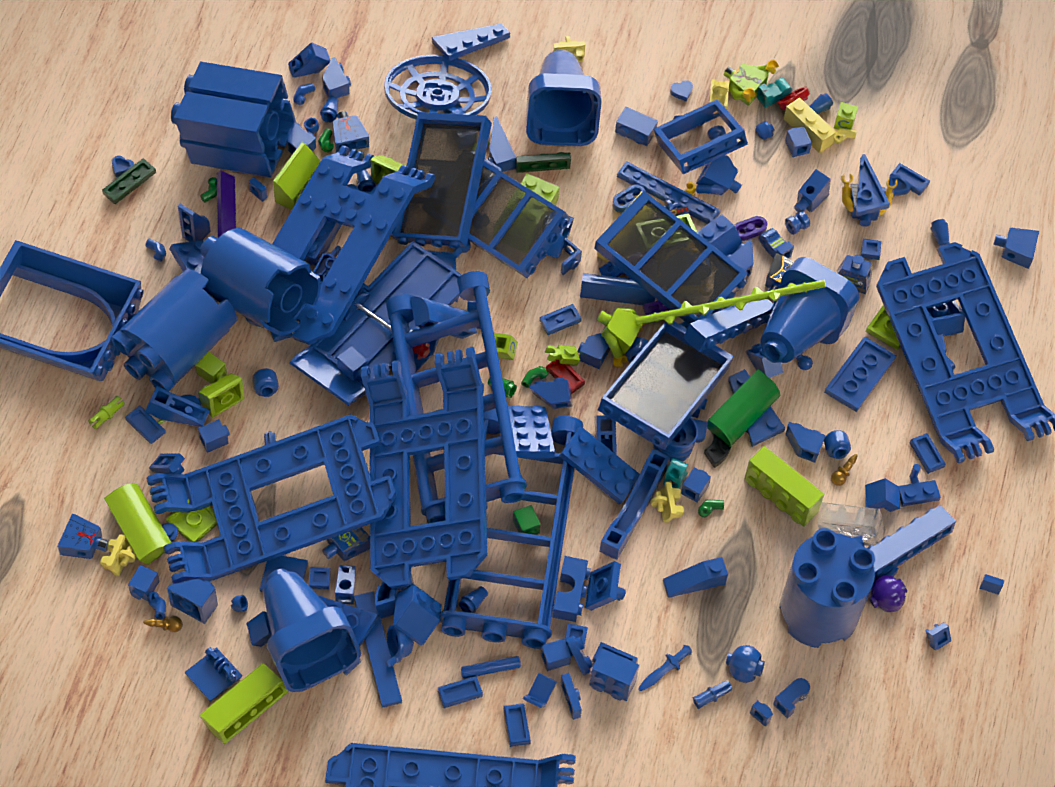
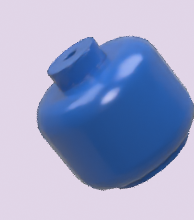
M764 121L756 126L755 130L761 139L773 137L774 127L772 124L769 125L767 121Z

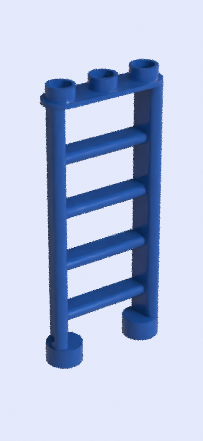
M472 271L462 274L458 278L457 283L460 297L466 301H476L477 311L410 332L408 322L414 320L410 297L414 296L410 294L393 296L387 300L386 306L391 324L396 360H399L401 363V373L409 397V416L423 414L419 388L440 382L436 367L416 372L412 347L478 326L481 327L485 352L475 354L478 370L488 367L493 392L483 396V410L486 412L496 408L501 435L484 441L485 456L504 451L508 479L486 485L487 510V502L499 498L504 503H515L525 498L524 489H526L527 483L520 474L487 299L490 293L488 277L484 272ZM467 357L462 358V362H467ZM430 452L413 455L421 513L426 516L427 524L446 521L445 497L438 499L434 477L435 471L445 469L444 453L432 457Z
M496 408L484 412V441L487 438V434H500ZM563 415L554 418L551 430L552 440L566 446L577 428L584 426L583 422L572 416ZM504 451L495 454L504 456ZM555 453L554 458H523L563 464L558 495L524 490L525 498L523 501L556 505L551 537L487 528V538L549 547L545 579L540 580L475 570L469 578H465L543 590L538 623L456 611L462 580L456 579L449 580L444 609L440 613L441 631L444 634L460 637L465 635L466 630L482 632L481 637L484 640L494 643L504 642L506 636L522 638L524 646L533 649H541V645L546 644L547 639L551 637L550 625L575 469L559 456L560 453Z

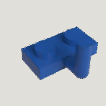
M914 464L909 477L912 484L899 486L902 507L939 501L941 498L936 480L919 483L917 477L921 469L919 464Z

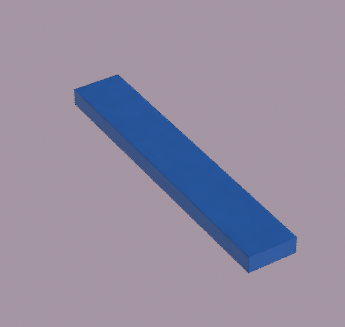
M627 161L617 173L618 178L631 185L642 186L648 194L662 201L669 199L672 204L678 203V208L688 206V214L706 224H709L720 214V209Z
M374 591L354 596L356 608L379 615L375 605ZM379 616L365 638V643L383 708L402 703V698L394 667H387L386 661L391 656L381 617Z

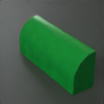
M758 369L708 419L707 429L731 447L780 397L778 387L767 375Z

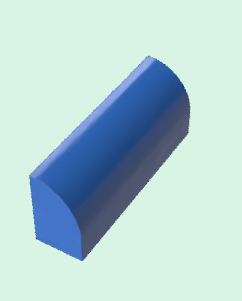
M583 273L581 298L644 305L655 301V297L632 279Z
M410 297L416 327L424 328L470 313L463 309L421 297ZM475 327L449 336L464 339L476 334L477 329Z

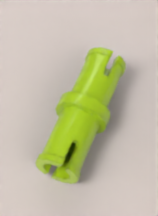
M115 396L106 406L100 407V411L88 420L89 424L91 425L97 420L92 427L98 429L107 419H112L113 414L125 405L123 400L116 405L122 398Z

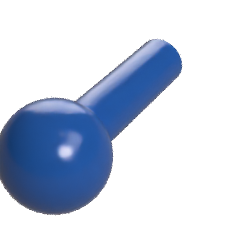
M800 354L796 357L800 369L809 370L812 367L813 361L809 356Z

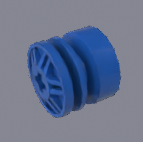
M667 414L661 419L658 428L669 434L679 420ZM690 417L665 450L654 444L653 448L670 456L669 463H671L673 458L682 462L690 456L698 437L696 422Z

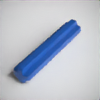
M519 656L463 666L461 667V675L465 679L517 669L521 667V661Z

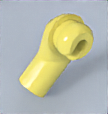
M837 130L833 142L839 144L846 138L855 139L856 130Z

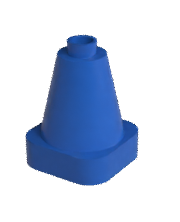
M557 50L548 54L543 61L539 75L534 77L529 83L526 107V133L528 138L536 144L585 146L592 143L598 136L602 104L600 84L595 78L584 75L576 56L571 52Z
M800 257L796 259L783 274L778 289L787 287L789 283L800 285L804 284V282L810 283L825 280L826 287L810 290L806 293L800 292L780 296L777 301H774L775 307L760 339L764 357L773 363H788L818 342L823 344L835 343L849 327L858 304L859 293L855 285L811 258Z
M278 569L267 576L266 584L262 591L271 637L267 642V649L288 691H305L346 671L357 663L361 656V650L342 609L339 607H328L296 572Z

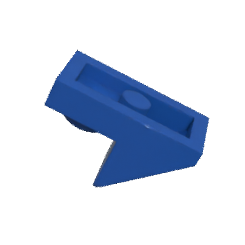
M162 453L155 459L149 469L154 473L182 474L185 469L181 463L185 458L180 453Z

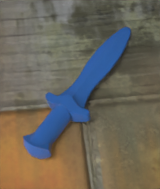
M683 645V648L674 656L666 654V662L644 679L638 688L639 691L654 685L671 669L676 668L679 670V662L687 655H692L691 647Z

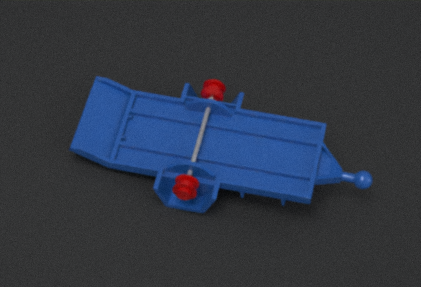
M412 241L369 286L363 283L335 334L328 338L325 336L317 339L316 343L311 344L295 355L289 364L348 406L366 394L362 378H358L354 382L337 368V357L352 346L367 360V366L371 370L370 379L375 378L373 367L376 364H379L381 367L382 363H387L390 370L392 362L397 360L391 324L388 318L387 300L396 295L410 294L449 306L454 302H458L460 294L457 280L462 274L456 271V258L461 253H466L470 250V241H467L466 247H459V249H455L452 253L427 251ZM414 320L408 322L410 332L420 329V327L415 326ZM439 339L412 347L416 372L434 354Z

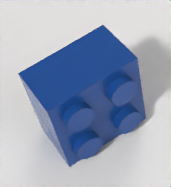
M601 649L592 668L589 685L598 692L604 691L616 700L627 702L636 683L640 665L605 649Z

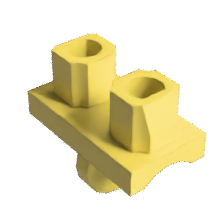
M565 36V41L553 44V52L557 50L569 51L576 56L578 62H583L586 44L585 41H570V36Z
M711 79L710 102L718 99L727 109L729 81Z
M666 482L665 486L655 493V497L651 499V505L658 508V511L662 513L663 522L669 523L672 518H680L684 514L683 506L675 505V501H678L681 497L680 489L673 488L671 482Z
M119 534L118 539H110L107 545L108 550L112 552L111 555L103 556L100 561L102 567L110 570L114 576H120L123 567L128 562H134L136 556L132 553L131 545L126 540V536Z

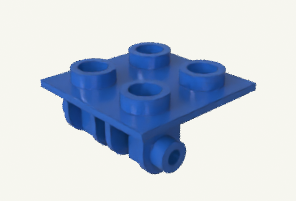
M209 647L205 651L206 656L184 672L210 702L243 677L217 647L214 649Z

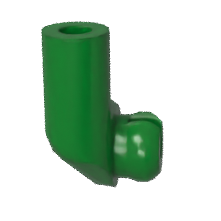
M328 128L323 131L318 140L324 152H331L334 148V144H331L329 141L333 132Z
M211 177L208 180V191L200 195L204 203L217 196L216 177Z
M543 366L529 370L521 381L522 386L529 388L533 380L538 376L540 379H545L548 371Z
M705 500L698 508V514L701 517H707L713 510H724V500Z

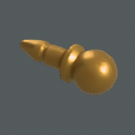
M857 454L851 456L843 465V468L839 466L838 470L833 472L831 475L833 484L841 486L846 482V476L850 475L848 471L856 463Z
M165 616L164 619H148L143 621V624L147 626L163 627L164 631L169 630L171 632H178L183 626L182 620L177 616L170 618Z

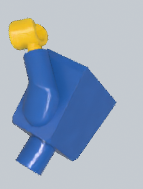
M724 155L707 163L696 182L698 185L695 186L693 182H688L685 192L694 195L695 192L723 195L730 189L737 193L742 184L734 180L738 169L734 166L730 157Z

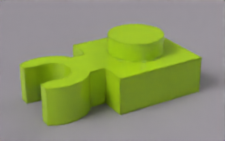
M558 345L557 348L547 346L545 349V353H549L548 361H555L557 359L560 364L578 365L580 361L575 346Z

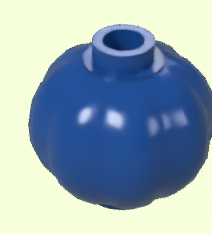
M742 645L733 653H728L726 665H729L730 674L735 680L749 683L755 680L756 677L754 675L761 677L765 661L761 660L762 655L755 647Z

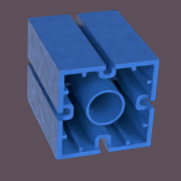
M200 61L195 74L188 75L185 80V95L181 103L176 102L171 110V122L177 125L180 133V146L186 149L191 164L272 178L283 153L277 146H286L289 134L294 123H296L290 101L284 100L288 99V93L282 75Z

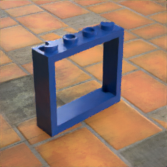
M718 99L654 128L657 143L682 174H686L748 145L745 130ZM719 116L732 130L684 154H680L670 142V139Z

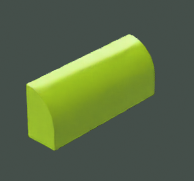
M138 484L123 485L104 498L139 561L149 565L165 553L164 546L171 543Z
M262 663L203 711L200 717L208 729L225 745L287 694L288 691L282 679Z

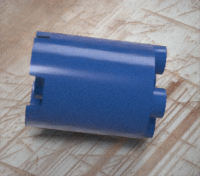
M240 227L225 232L219 238L210 236L203 242L201 255L205 258L201 268V275L209 280L203 290L219 303L224 299H228L237 313L278 335H287L300 328V324L295 319L301 313L306 303L316 306L320 294L321 280L318 275L311 271L310 264Z
M186 269L165 285L110 340L118 351L129 357L124 363V367L130 375L138 380L148 375L150 382L155 388L158 386L170 391L236 323L237 315L229 300L224 299L217 304L203 290L209 280L194 270Z
M828 528L817 530L814 536L804 541L794 555L779 604L783 617L789 626L788 633L802 644L819 648L822 643L836 642L841 639L846 641L856 629L874 582V553L869 548L863 547L855 539L835 533Z

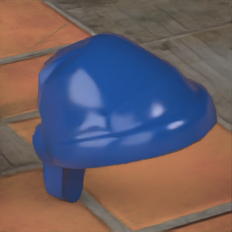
M393 625L387 630V644L391 656L386 661L387 667H391L395 663L401 662L402 658L409 656L414 645L412 639Z

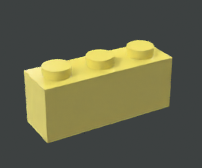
M801 98L786 106L784 120L792 128L804 126L812 142L811 146L821 153L833 145L836 131Z

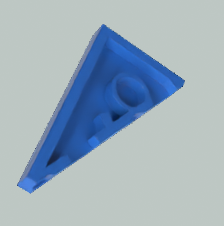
M862 154L860 157L856 217L887 209L890 206L866 154Z

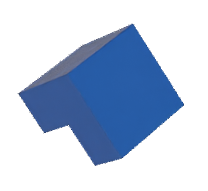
M886 478L865 485L867 508L872 511L885 508L889 512L900 509L899 486Z
M262 611L246 623L252 646L262 647L271 637L267 613Z

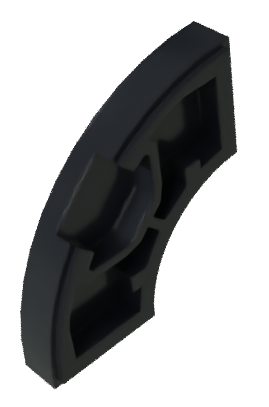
M712 433L713 442L704 450V454L715 468L726 459L731 447Z

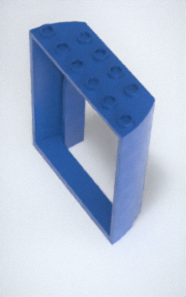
M15 240L0 267V297L13 275L90 301L108 316L113 328L105 341L82 351H53L1 333L0 348L97 381H104L108 371H111L114 366V359L121 353L114 347L110 338L139 312L140 302L144 294V290L141 289V281Z

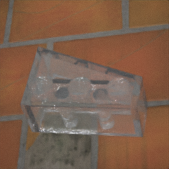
M822 502L817 519L819 529L828 528L835 533L849 537L862 536L866 546L876 545L883 539L885 526L880 509Z

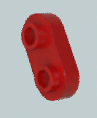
M798 88L779 100L780 109H785L786 111V106L798 98L806 101L808 99L807 96L810 95L808 88Z

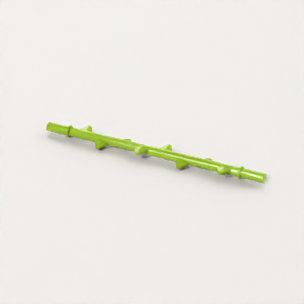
M825 280L810 283L804 282V284L800 285L789 283L785 288L762 292L758 287H754L750 295L730 299L719 297L715 302L691 306L687 301H684L680 309L660 313L654 312L651 315L636 317V322L639 325L664 320L671 325L675 317L694 313L706 315L709 310L735 306L741 311L746 303L765 299L777 301L780 296L800 292L806 293L810 290L825 288Z

